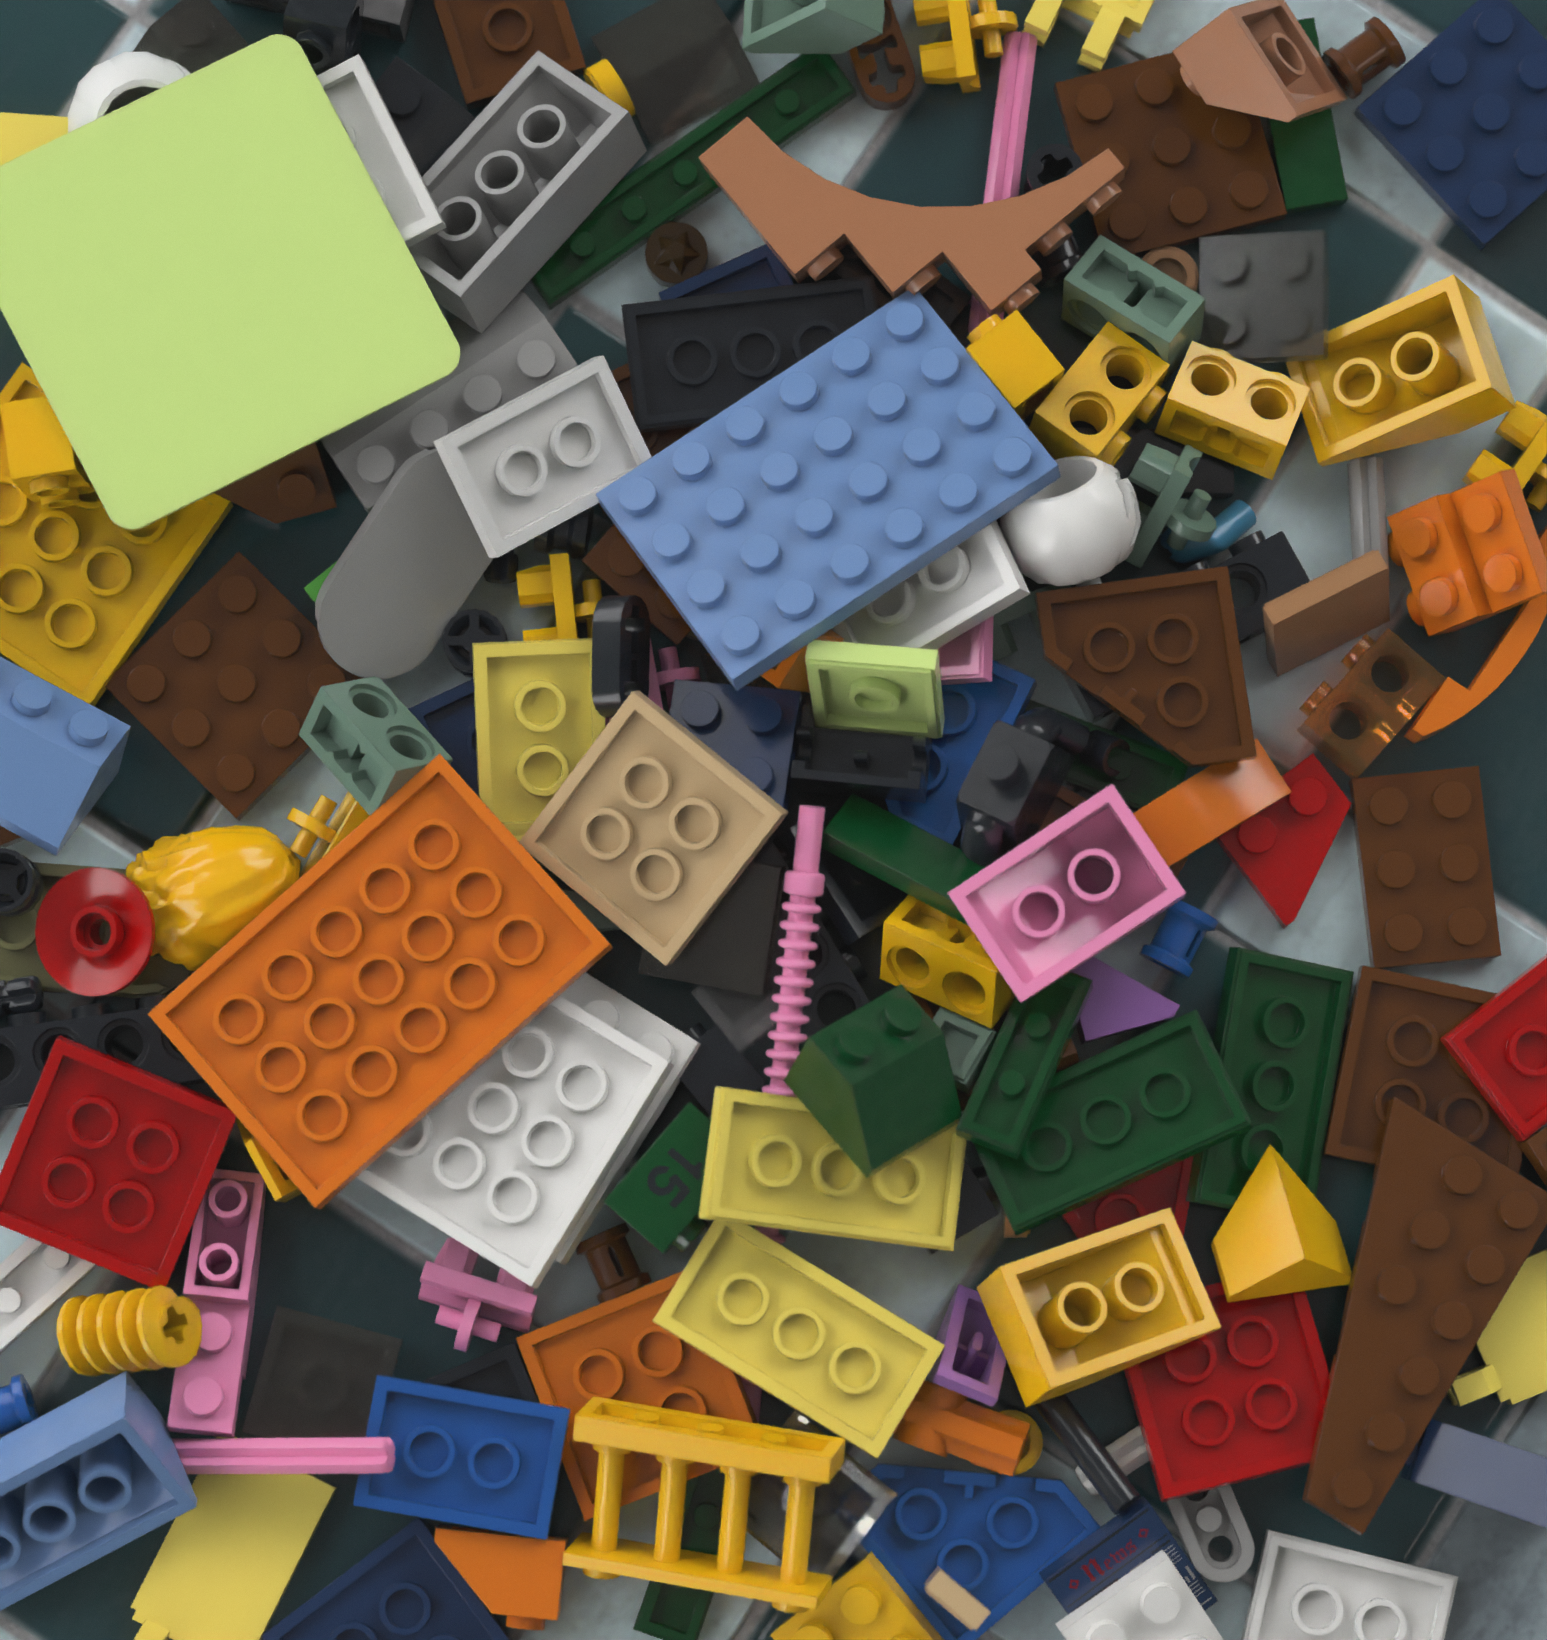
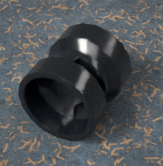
M0 848V915L5 917L22 916L33 910L40 901L44 889L43 876L37 865L24 855L14 850Z

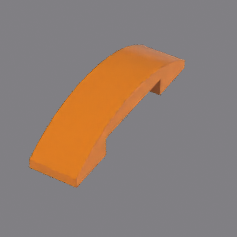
M1546 526L1538 537L1547 560ZM1547 594L1523 603L1467 689L1450 677H1447L1437 686L1404 737L1415 744L1441 732L1478 706L1506 679L1527 652L1547 615Z
M1257 738L1255 739L1257 753L1255 759L1210 765L1133 813L1169 868L1291 793V790Z

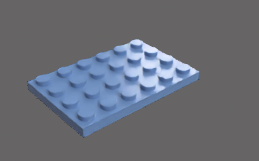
M907 290L597 492L596 496L600 506L737 691L1061 478L1055 460L979 365L966 352L963 345L920 292L914 295Z

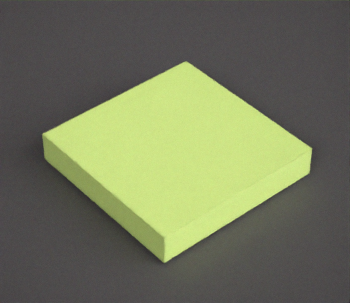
M813 640L807 645L805 661L815 727L923 736L934 739L942 738L945 715L938 650Z

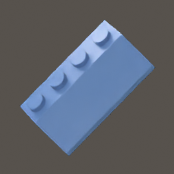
M1 656L0 826L57 856L118 774L131 726Z
M127 1371L0 1438V1611L197 1507V1497L161 1413Z

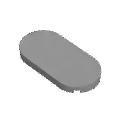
M427 448L416 453L400 466L318 592L315 602V619L317 620V630L322 645L339 666L359 677L393 678L409 672L423 662L443 635L445 627L451 618L457 614L493 560V558H489L436 448L432 450Z

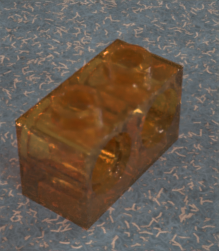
M1389 628L1376 641L1365 633L1340 661L1349 669L1348 673L1334 688L1324 680L1299 708L1308 718L1296 731L1351 779L1357 778L1364 772L1446 679ZM1389 662L1399 669L1402 676V685L1399 691L1385 692L1374 684L1371 677V669L1374 663ZM1345 708L1356 714L1361 725L1360 734L1357 738L1346 740L1333 733L1329 724V716L1332 710Z

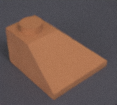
M1255 0L1230 7L1172 51L1181 64L1180 73L1183 81L1194 94L1202 97L1207 105L1291 122L1338 106L1347 99V96L1285 0Z

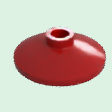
M89 867L79 869L57 881L44 897L36 918V947L44 968L60 986L84 996L110 995L123 990L133 983L149 962L155 942L153 911L144 892L126 875L108 868ZM104 921H108L111 928L110 939L106 944L102 942L99 936V929Z

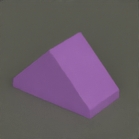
M1095 957L1071 971L1093 980V989L1076 1025L1081 1045L1168 1021L1175 1016L1180 1007L1179 1004Z
M958 1284L936 1336V1340L944 1344L945 1347L931 1368L926 1380L993 1407L999 1396L1006 1358L978 1291Z

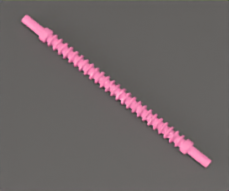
M799 805L793 870L785 872L783 885L784 892L790 894L789 901L783 902L781 905L783 910L788 911V919L782 920L779 923V926L786 930V937L779 939L777 942L778 946L784 948V956L778 957L775 960L777 965L782 966V974L775 976L773 979L776 984L780 985V992L773 994L771 997L772 1001L778 1003V1011L772 1012L769 1016L772 1021L776 1022V1029L769 1031L767 1034L770 1039L774 1040V1048H770L765 1052L766 1056L772 1058L773 1062L772 1066L764 1069V1074L769 1076L771 1081L769 1085L762 1087L763 1093L797 1097L784 1082V1079L801 1052L799 1051V1044L808 1040L807 1035L801 1033V1026L810 1021V1018L803 1014L804 1006L812 1003V1000L805 996V989L812 987L814 984L812 979L807 978V971L816 966V963L809 959V952L818 948L817 943L811 941V934L820 929L818 924L813 923V915L822 911V908L815 904L816 897L823 895L825 876L819 873L825 817L824 807ZM755 1226L754 1228L779 1244H783L786 1241L785 1236L779 1233V1229ZM741 1377L759 1424L762 1389Z

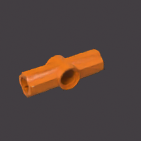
M924 1380L893 1432L892 1438L947 1458L949 1453L968 1460L971 1464L1001 1475L1006 1474L1014 1477L1032 1424L967 1401L968 1397Z

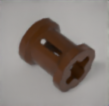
M1375 16L1364 23L1365 30L1338 50L1332 47L1329 48L1322 56L1323 61L1345 95L1351 99L1359 96L1363 90L1362 85L1389 66L1396 69L1406 62L1404 51L1392 31Z
M626 1222L580 1242L576 1248L577 1255H585L601 1290L596 1296L599 1304L652 1282L649 1272H641L629 1246L626 1235L630 1230Z

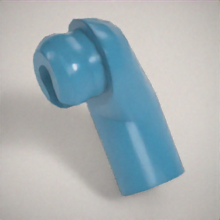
M1235 500L1214 518L1216 530L1208 541L1196 542L1188 540L1183 550H1175L1167 544V539L1172 531L1168 528L1160 536V544L1172 554L1169 559L1184 565L1225 551L1256 524L1257 520L1254 511L1244 501Z

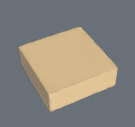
M939 1566L923 1583L925 1592L970 1630H977L991 1613L984 1604Z

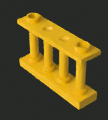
M593 1396L575 1415L573 1441L593 1444V1449L599 1452L592 1533H580L563 1552L562 1565L582 1568V1572L586 1576L596 1579H614L622 1575L771 1602L773 1608L787 1613H803L810 1609L816 1610L832 1588L833 1576L807 1571L815 1487L822 1485V1483L829 1484L844 1464L845 1438ZM631 1451L655 1454L656 1459L662 1463L655 1544L618 1538L625 1454ZM695 1461L719 1465V1470L725 1473L718 1555L681 1549L688 1465L693 1464ZM758 1472L783 1476V1481L789 1484L781 1566L744 1560L751 1477L758 1474Z

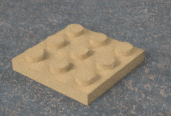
M632 691L519 842L535 859L661 963L668 966L674 963L789 812L641 691Z

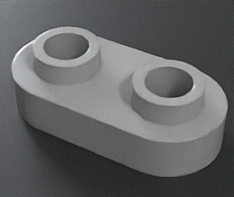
M1231 1485L1208 1490L1199 1500H1189L1185 1496L1166 1501L1189 1560L1199 1574L1215 1582H1230L1240 1578L1247 1572L1254 1559V1541ZM1217 1536H1225L1232 1546L1230 1555L1222 1561L1213 1560L1208 1553L1210 1541Z

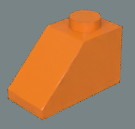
M443 1524L435 1528L434 1542L492 1614L507 1615L506 1627L544 1630L545 1619L558 1620L561 1613L565 1565H562L563 1552L568 1548L567 1537L548 1536V1539L545 1540L489 1529Z

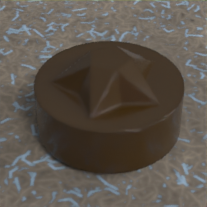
M671 222L658 227L650 235L646 243L645 260L647 269L658 283L666 287H672L705 272L708 264V249L704 237L696 228L682 222Z

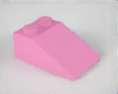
M1111 784L948 892V895L1020 1003H1022L1185 898L1186 892L1114 785Z

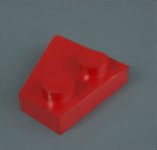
M1314 753L1282 776L1291 790L1289 795L1216 838V841L1283 929L1295 920L1352 804Z

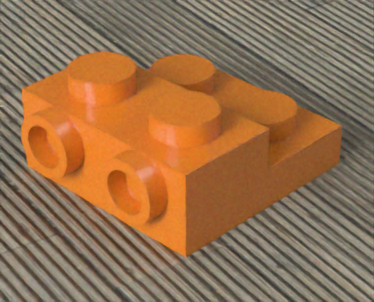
M1515 469L1499 471L1452 493L1436 495L1387 517L1392 531L1387 535L1388 554L1396 565L1405 568L1412 589L1407 595V609L1413 621L1419 626L1425 627L1428 637L1460 630L1547 594V560Z

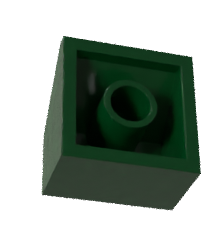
M902 985L897 986L810 1036L784 1079L787 1086L867 1178L958 1124L962 1116L944 1033Z

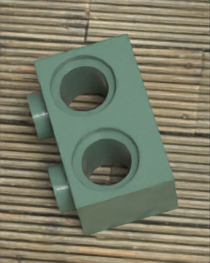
M1099 235L1064 278L1061 319L1092 338H1095L1109 321L1170 364L1164 382H1166L1184 360L1191 341L1198 342L1201 338L1206 298L1104 236Z
M375 676L321 686L298 734L369 815L375 812L438 754H441L449 764L453 760L382 679Z

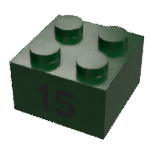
M690 1102L603 1201L662 1254H667L673 1245L684 1253L708 1225L704 1219L699 1218L711 1120Z

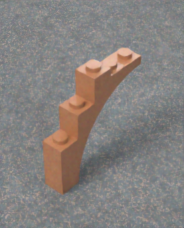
M748 116L698 157L705 171L799 284L809 276L814 281H818L829 274L844 259L840 250L848 244L893 299L907 290L914 295L918 292L921 294L926 292L940 279L942 274L937 268L946 262L990 316L996 313L999 315L1004 310L1008 315L1015 310L1020 312L1040 294L1035 285L1042 280V272L1031 256L1036 251H1039L1045 257L1059 248L1073 234L1068 225L1086 210H1089L1093 216H1096L1110 206L1122 194L1123 191L1118 184L1125 179V167L1108 148L1068 176L1021 196L973 206L919 207L872 198L824 179L783 152Z

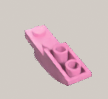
M216 1169L193 1223L183 1295L191 1299L200 1310L202 1337L196 1356L187 1365L175 1368L167 1421L169 1432L234 1438L242 1379H246L260 1264L266 1183L260 1173Z

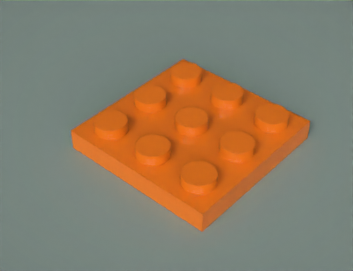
M683 1271L516 1337L540 1403L571 1408L562 1462L585 1521L594 1517L599 1452L593 1449V1444L573 1441L575 1415L593 1396L758 1424L740 1375L652 1322ZM631 1451L625 1454L621 1507L660 1491L662 1463L656 1459L655 1454ZM695 1461L693 1464L688 1465L687 1481L718 1469L719 1465Z

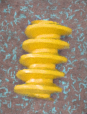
M163 1285L148 1289L136 1288L128 1292L119 1290L108 1294L96 1293L88 1297L83 1295L69 1298L63 1304L57 1319V1339L63 1357L73 1371L89 1377L103 1374L115 1375L125 1371L132 1373L145 1369L157 1370L164 1367L177 1368L187 1365L196 1356L202 1337V1321L198 1307L191 1299L184 1296L178 1297L171 1288Z

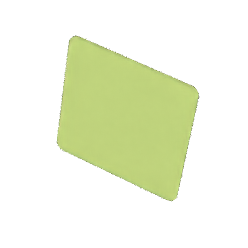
M282 34L268 36L0 166V309L108 516L117 526L123 529L138 530L449 376L458 366L460 347L457 339L302 47L289 36Z

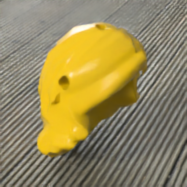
M233 825L209 827L188 834L181 833L179 836H162L155 841L153 847L147 851L137 853L136 861H132L127 865L125 873L144 892L153 911L155 942L151 956L159 953L164 960L173 964H183L187 970L195 972L299 879L300 859L294 852L289 850L290 848L276 834L259 826Z

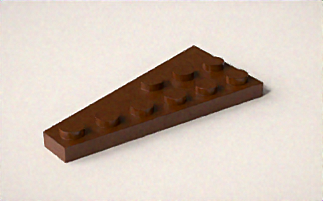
M1395 1096L1390 1099L1385 1119L1387 1124L1380 1155L1377 1156L1372 1178L1374 1180L1366 1220L1363 1221L1342 1316L1343 1325L1337 1353L1333 1357L1329 1375L1330 1385L1322 1421L1318 1425L1302 1499L1358 1535H1362L1547 1225V1192Z

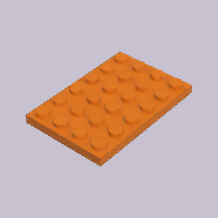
M438 754L154 1007L148 1015L315 1208L321 1209L609 952L613 946L444 757Z

